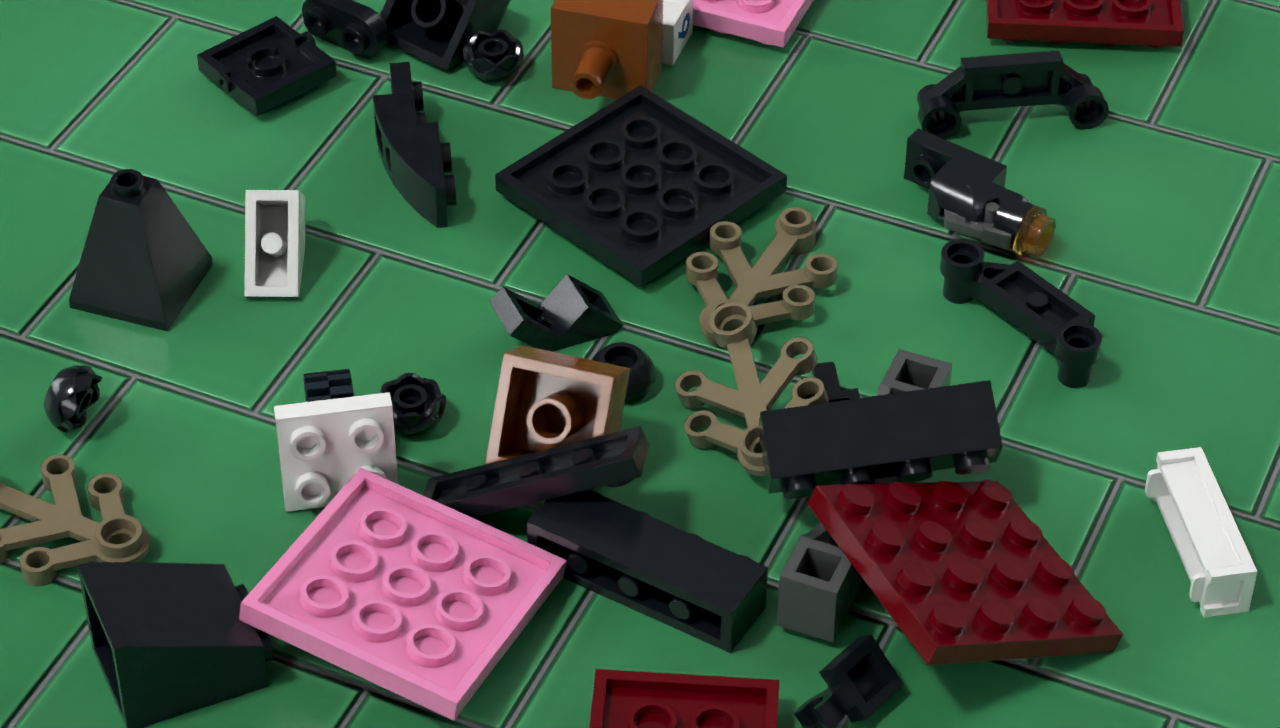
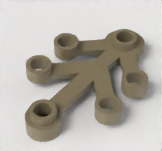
M792 207L781 213L775 221L774 239L752 268L741 249V228L737 224L728 221L718 222L711 227L710 249L720 255L736 287V290L729 299H727L717 282L718 259L713 254L696 252L687 258L686 279L689 283L696 286L706 306L700 313L699 327L709 344L725 349L716 343L709 325V319L716 308L728 302L746 304L752 312L756 326L786 319L804 320L812 316L814 313L815 293L810 287L822 289L835 284L837 279L836 259L828 254H814L807 258L805 268L776 274L790 254H805L815 246L816 222L807 210ZM783 293L782 301L753 305L758 298Z
M728 302L713 311L709 319V325L716 343L729 351L738 390L708 380L706 375L698 370H691L681 374L675 382V390L680 402L685 407L698 408L704 404H709L746 419L748 428L742 430L718 422L716 416L710 411H697L691 414L684 424V429L692 446L698 449H706L716 444L737 452L740 465L746 472L756 476H766L758 432L760 412L769 411L794 376L807 374L812 371L818 359L813 344L809 339L804 337L790 339L782 346L781 357L760 383L751 350V344L757 333L754 317L746 304ZM799 354H805L800 358L794 359ZM806 377L799 380L792 388L791 394L793 398L784 408L828 403L829 398L823 382L815 377ZM693 387H699L694 391L687 392ZM816 394L812 398L804 399L807 395ZM703 427H709L707 430L703 432H697L699 429Z
M58 454L50 456L42 462L40 467L43 485L48 491L52 492L55 505L0 482V509L32 521L0 529V564L8 559L12 549L67 537L81 541L54 549L33 547L25 551L20 558V566L24 581L31 586L50 584L56 579L59 569L96 561L139 563L149 553V534L136 518L125 515L122 505L125 499L121 478L115 474H99L88 483L90 504L94 509L101 511L102 521L100 523L82 516L75 490L77 483L75 462L67 455ZM38 565H45V566L40 567V568H33V567L38 566Z

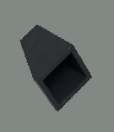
M87 562L78 565L92 649L126 728H143L268 687L266 661L274 659L269 635L239 620L240 605L248 595V591L244 584L234 585L224 564Z

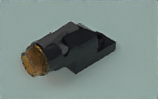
M919 128L907 139L904 179L929 189L927 215L943 221L944 227L948 230L971 236V238L982 241L987 246L992 245L1013 256L1027 257L1031 254L1035 257H1040L1046 251L1053 238L1056 221L1054 218L1047 216L1044 208L1031 204L1022 195L1005 188L1006 165Z

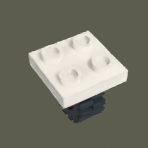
M350 369L303 374L306 402L274 406L285 512L326 507L360 468L399 484L393 407L390 392L354 396Z

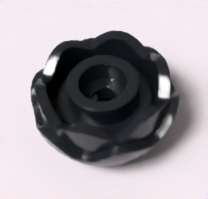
M504 29L496 30L492 33L478 31L463 48L464 62L470 72L487 82H500L510 78L518 71L524 60L523 47L520 40L514 38Z
M618 342L607 345L599 350L591 359L631 368L625 403L631 399L645 397L650 390L651 383L656 381V371L651 358L645 351L633 344Z
M75 365L64 368L52 381L45 396L44 409L52 425L60 431L68 432L70 430L73 432L75 428L82 427L87 420V408L98 401L100 390L97 383L101 382L102 377L97 375L92 370V367Z
M405 373L397 379L384 383L381 387L380 393L390 392L394 432L406 436L420 435L432 429L444 414L446 396L441 394L438 383L435 380L422 378L414 373Z

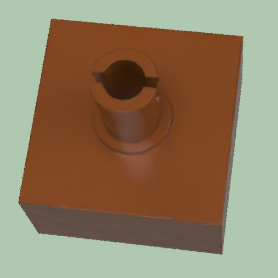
M663 0L554 1L551 7L552 88L572 91L583 99H594L597 96L619 99L640 85L653 92L662 71Z
M523 345L504 353L485 464L619 432L631 368Z

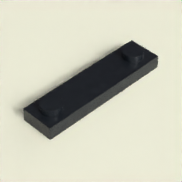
M641 426L429 478L423 496L474 518L606 485L608 487H620L630 483L635 478L641 477L649 444Z

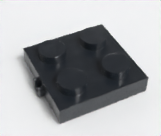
M277 16L197 54L199 71L256 116L270 111L337 76L336 60L316 46L312 34L308 31L301 34Z

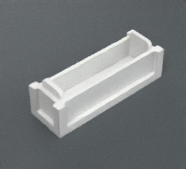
M1202 447L1158 452L1156 457L1157 469L1148 472L1145 493L1148 498H1153V501L1157 502L1191 582L1189 591L1191 601L1200 603V611L1203 618L1249 612L1257 569Z

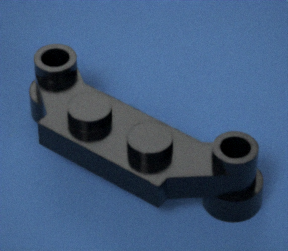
M1059 51L961 58L959 68L938 84L923 87L917 95V102L920 108L918 119L922 130L945 140L954 136L960 129L961 111L1061 104L1065 106L1072 124L1080 129H1092L1099 126L1107 118L1109 107L1102 91L1098 87L1093 86L1091 79L1087 75L1078 73L1066 65Z
M966 239L952 240L943 246L940 272L944 276L943 295L948 301L964 304L970 302L973 298L981 300L1056 355L1058 364L1057 376L1060 383L1070 388H1082L1090 382L1092 365L1099 359L1102 342L1101 333L1094 327L1095 315L1020 261H1016L1011 265L984 262L983 248L979 244Z

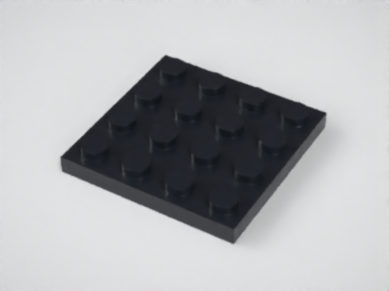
M640 85L496 173L495 186L496 191L642 287L709 243L710 229L714 224L723 221L737 224L786 192L787 175Z

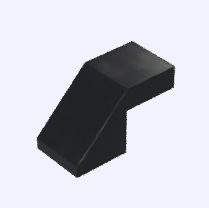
M568 274L540 305L505 287H502L490 300L491 306L510 336L534 348L552 352L615 334L623 326L602 292Z

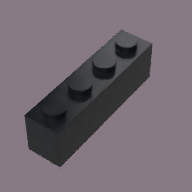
M990 380L760 412L758 424L768 493L783 492V497L788 499L811 496L815 487L821 485L875 484V479L897 476L898 481L902 483L918 482L932 477V471L955 468L956 474L959 475L975 474L989 469L990 463L997 461L1003 447Z
M589 489L548 499L527 521V543L567 560L564 579L726 652L731 653L766 608L768 567L755 562L747 556L736 554L706 541L696 534L688 533L653 518L643 511H637L607 498L595 490Z

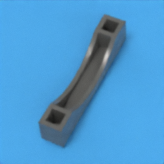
M899 349L880 384L877 396L950 386L952 364ZM897 476L875 479V484L899 482ZM821 522L809 533L800 536L780 575L777 625L834 642L864 579Z

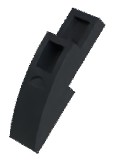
M410 62L390 63L391 94L373 95L375 136L379 155L393 185L406 202L435 227H448L447 206L456 205L454 174L444 175V173H452L450 142L440 143L438 123H426L425 112H420L424 111L422 82H412Z

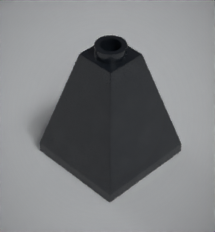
M133 169L118 170L111 177L110 182L98 197L69 297L70 308L168 332L213 263L212 256L158 179L145 177L139 171Z

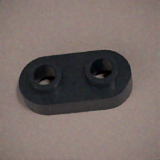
M306 0L303 3L302 15L304 25L315 37L364 58L373 57L389 43L390 34L385 21L370 7L353 0Z

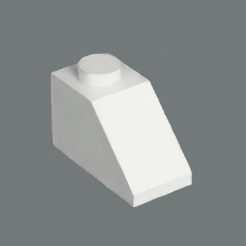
M245 190V297H299L305 254L306 196L299 190Z

